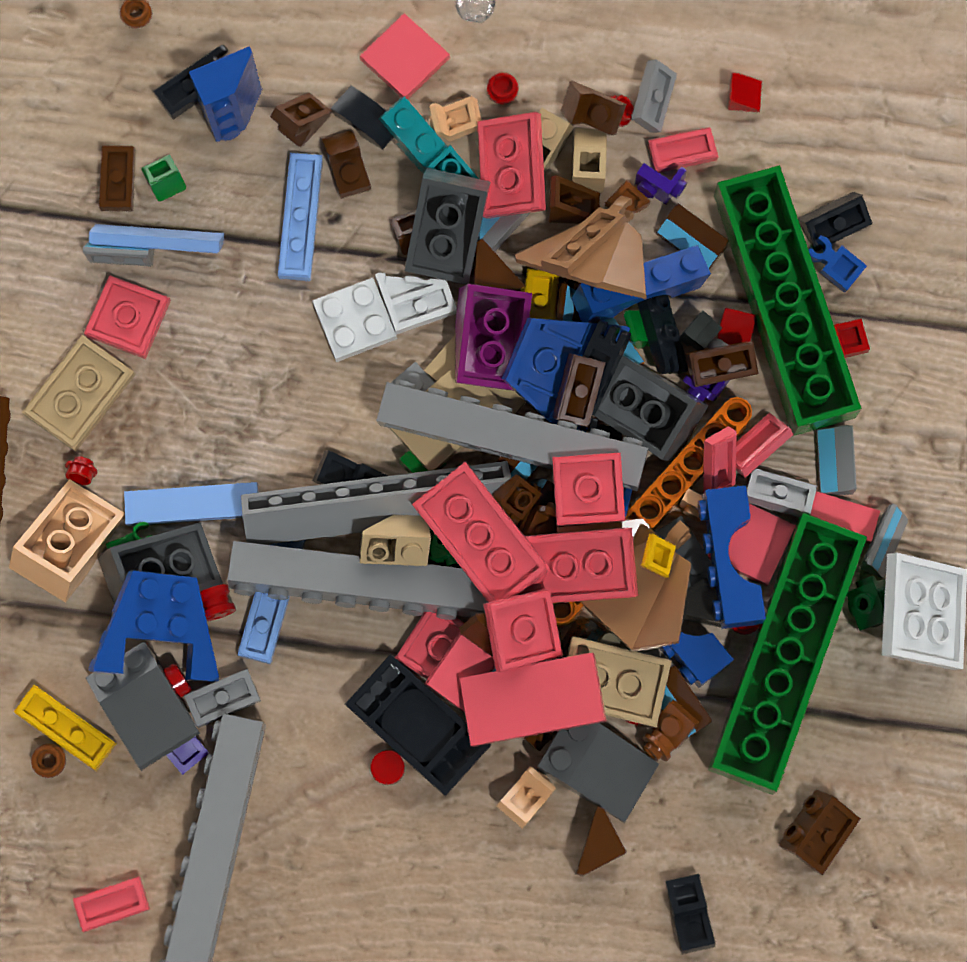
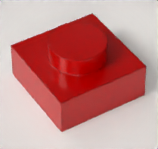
M862 318L834 325L845 358L869 352L870 346Z

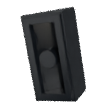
M851 192L798 218L800 226L814 251L822 249V246L816 242L820 235L827 237L831 244L873 224L863 195L856 192Z

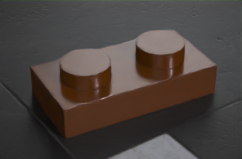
M102 146L99 208L101 211H133L136 149L134 146Z

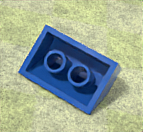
M250 46L189 72L201 110L216 142L222 139L224 141L232 140L239 136L241 131L246 130L262 92Z

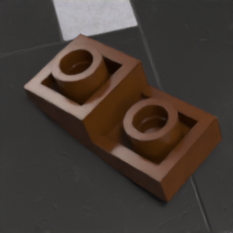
M518 475L509 479L492 494L512 521L515 517L523 520L542 495L541 492Z

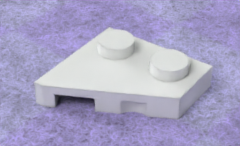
M386 273L375 274L396 335L456 314L457 308L447 280H422L419 277L413 276L401 278L386 276Z

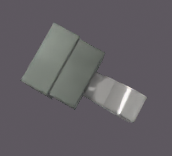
M701 311L680 335V339L687 346L691 345L697 351L704 350L706 347L710 349L729 345L715 337L722 327L712 320L713 318L705 311Z

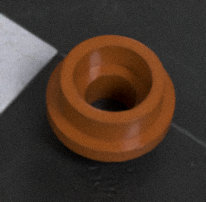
M125 0L120 9V16L128 27L142 28L150 22L152 9L146 0ZM134 11L142 12L138 17L131 16Z
M654 730L651 734L646 733L642 737L645 743L643 749L653 760L658 761L662 759L663 761H668L671 758L670 753L674 750V746L661 732Z
M43 744L34 751L31 765L39 776L53 778L64 770L66 756L59 746ZM48 755H53L55 758V763L51 767L44 765V759Z

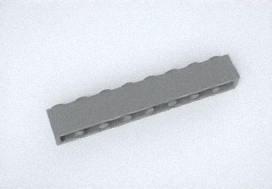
M396 380V384L386 383L376 420L380 426L552 470V457L621 453L623 488L638 491L648 453V448L643 447V442L638 439L623 437V440L619 441L609 438L610 433L606 431L591 429L590 433L577 430L578 425L558 420L557 425L544 422L545 417L539 414L526 412L524 417L512 414L513 409L499 404H493L492 408L480 406V400L472 397L461 396L460 400L448 398V392L436 388H429L428 392L417 390L414 383L404 380Z
M508 461L470 466L491 494L511 479ZM458 467L241 495L246 541L247 543L270 545L290 541L299 542L305 539L321 537L330 538L337 535L362 533L363 530L394 514L421 516L412 504Z
M233 541L227 580L229 589H234V592L239 595L252 596L254 592L268 593V597L278 600H286L288 596L302 597L303 602L320 604L322 600L335 601L337 606L353 608L356 604L369 605V609L378 612H387L389 608L402 609L404 614L412 616L423 615V612L436 613V617L445 620H454L456 616L472 618L475 614L485 613L483 604L488 603L462 568L427 564V566L362 564L359 562L360 556Z
M223 714L221 721L215 722L212 732V741H216L214 754H208L205 762L204 774L208 775L205 789L200 788L197 796L196 808L200 809L198 822H192L188 842L193 844L190 857L184 856L180 876L185 878L182 891L177 890L174 895L172 911H176L174 925H168L164 945L169 947L166 960L161 959L160 962L213 961L266 725L261 721Z

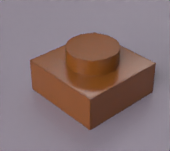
M676 700L669 702L659 715L657 727L651 728L658 730L666 736L676 750L700 722Z

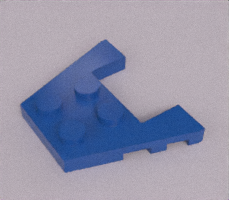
M527 318L502 380L540 415L544 416L545 420L557 425L558 420L552 416L568 354L583 356L598 323ZM608 324L604 336L607 335L609 328L614 324ZM615 325L620 328L615 341H618L624 330L629 332L630 328L623 325ZM577 426L579 431L586 432L588 427Z
M128 571L112 609L114 613L106 631H103L100 638L97 654L90 662L89 671L123 674L126 638L188 644L185 680L219 681L218 669L197 578Z

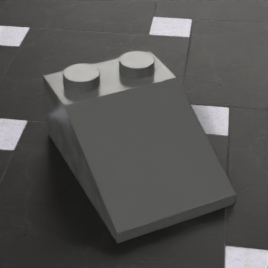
M426 168L422 178L404 271L469 284L490 181Z
M622 355L594 416L626 437L642 441V446L648 448V451L660 459L673 461L682 451L709 405L646 367Z
M201 522L110 547L98 558L114 605L128 571L196 577L200 592L223 584Z
M145 642L140 643L125 653L123 674L94 672L86 677L99 704L141 771L200 734L179 695L166 677L159 660Z
M600 723L559 730L539 763L537 770L595 806L604 808L605 812L625 823L659 763Z

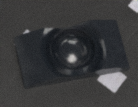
M391 654L345 703L362 722L445 797L491 747V744L471 746L467 722Z

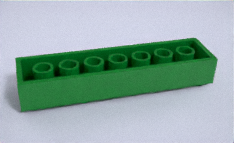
M780 165L718 182L714 198L752 314L756 315L755 323L789 427L794 434L793 436L855 419L862 408Z
M805 513L800 516L765 610L766 620L759 626L708 771L771 795L778 791L867 536Z

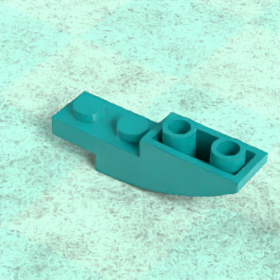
M405 96L401 97L379 118L381 123L398 141L397 146L423 174L426 168L479 179L451 145L447 146Z

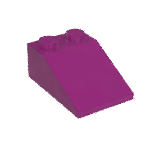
M466 284L459 288L455 320V383L514 391L502 380V377L526 320L530 317L532 293L474 284Z

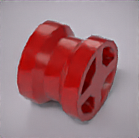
M228 584L213 586L200 592L207 621L226 617L236 611L235 604L230 602L228 597L230 593Z

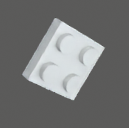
M374 278L312 300L336 362L397 339Z

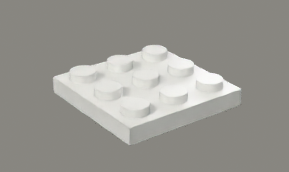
M901 553L887 554L882 656L951 670L963 669L967 569Z

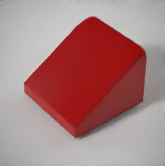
M732 72L729 86L728 110L760 113L762 81Z
M724 308L720 322L722 329L719 331L717 339H721L729 345L750 341L756 315Z

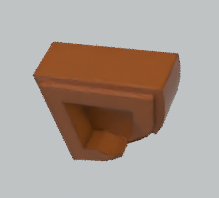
M626 180L605 202V207L609 208L618 197L625 196L632 199V205L628 206L626 210L637 213L648 207L651 200Z

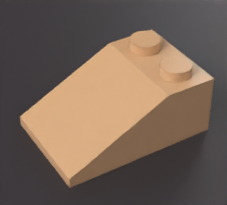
M69 479L13 546L9 568L66 603L87 576L105 548L106 543L109 542L125 517V513Z

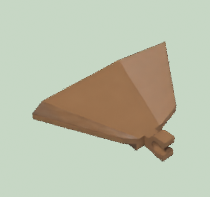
M620 196L608 209L599 207L583 222L514 253L515 260L519 264L596 288L647 299L642 236L628 223L634 218L633 211L626 210L628 206L632 205L631 198Z
M643 518L625 520V522L595 523L557 528V533L632 527L638 596L580 602L586 610L605 628L615 634L631 651H643L679 643L691 562L677 554L676 551L692 537L689 533L690 528L680 520L664 539L676 546L668 578H664L641 566L648 535L652 533L658 536Z

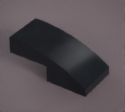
M352 85L330 108L336 117L357 129L362 138L382 150L394 138L379 120L386 110Z
M327 450L324 451L312 481L322 485L385 477L388 475L363 463L357 464Z
M699 874L665 881L681 954L714 948L716 942Z

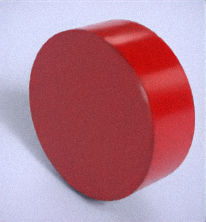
M173 663L163 669L180 698L191 692L192 688L188 681L185 680V676L177 664Z
M385 750L374 756L371 762V773L378 783L393 785L399 782L404 775L405 764L398 753Z

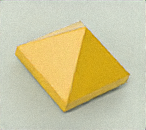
M652 533L649 534L641 566L664 578H668L676 546Z

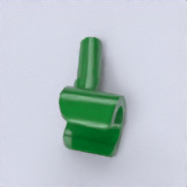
M146 522L137 523L133 528V533L106 543L107 549L143 539L137 536V532L148 528L149 524Z

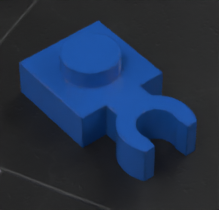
M820 235L816 242L822 246L823 253H816L810 248L811 259L813 262H822L825 266L819 273L845 293L867 265L844 246H841L835 252L832 249L830 240Z

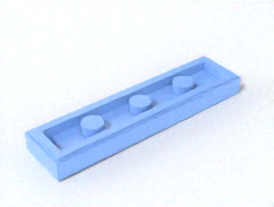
M290 153L278 267L279 279L311 281L323 165L322 155Z
M95 224L89 231V243L93 245L218 253L224 245V233Z
M258 483L124 491L125 524L127 526H135L139 522H146L152 525L243 518L241 495L258 493Z
M306 539L299 542L290 541L270 545L303 549ZM255 592L238 650V656L271 664L290 596L286 600H278L268 597V593Z

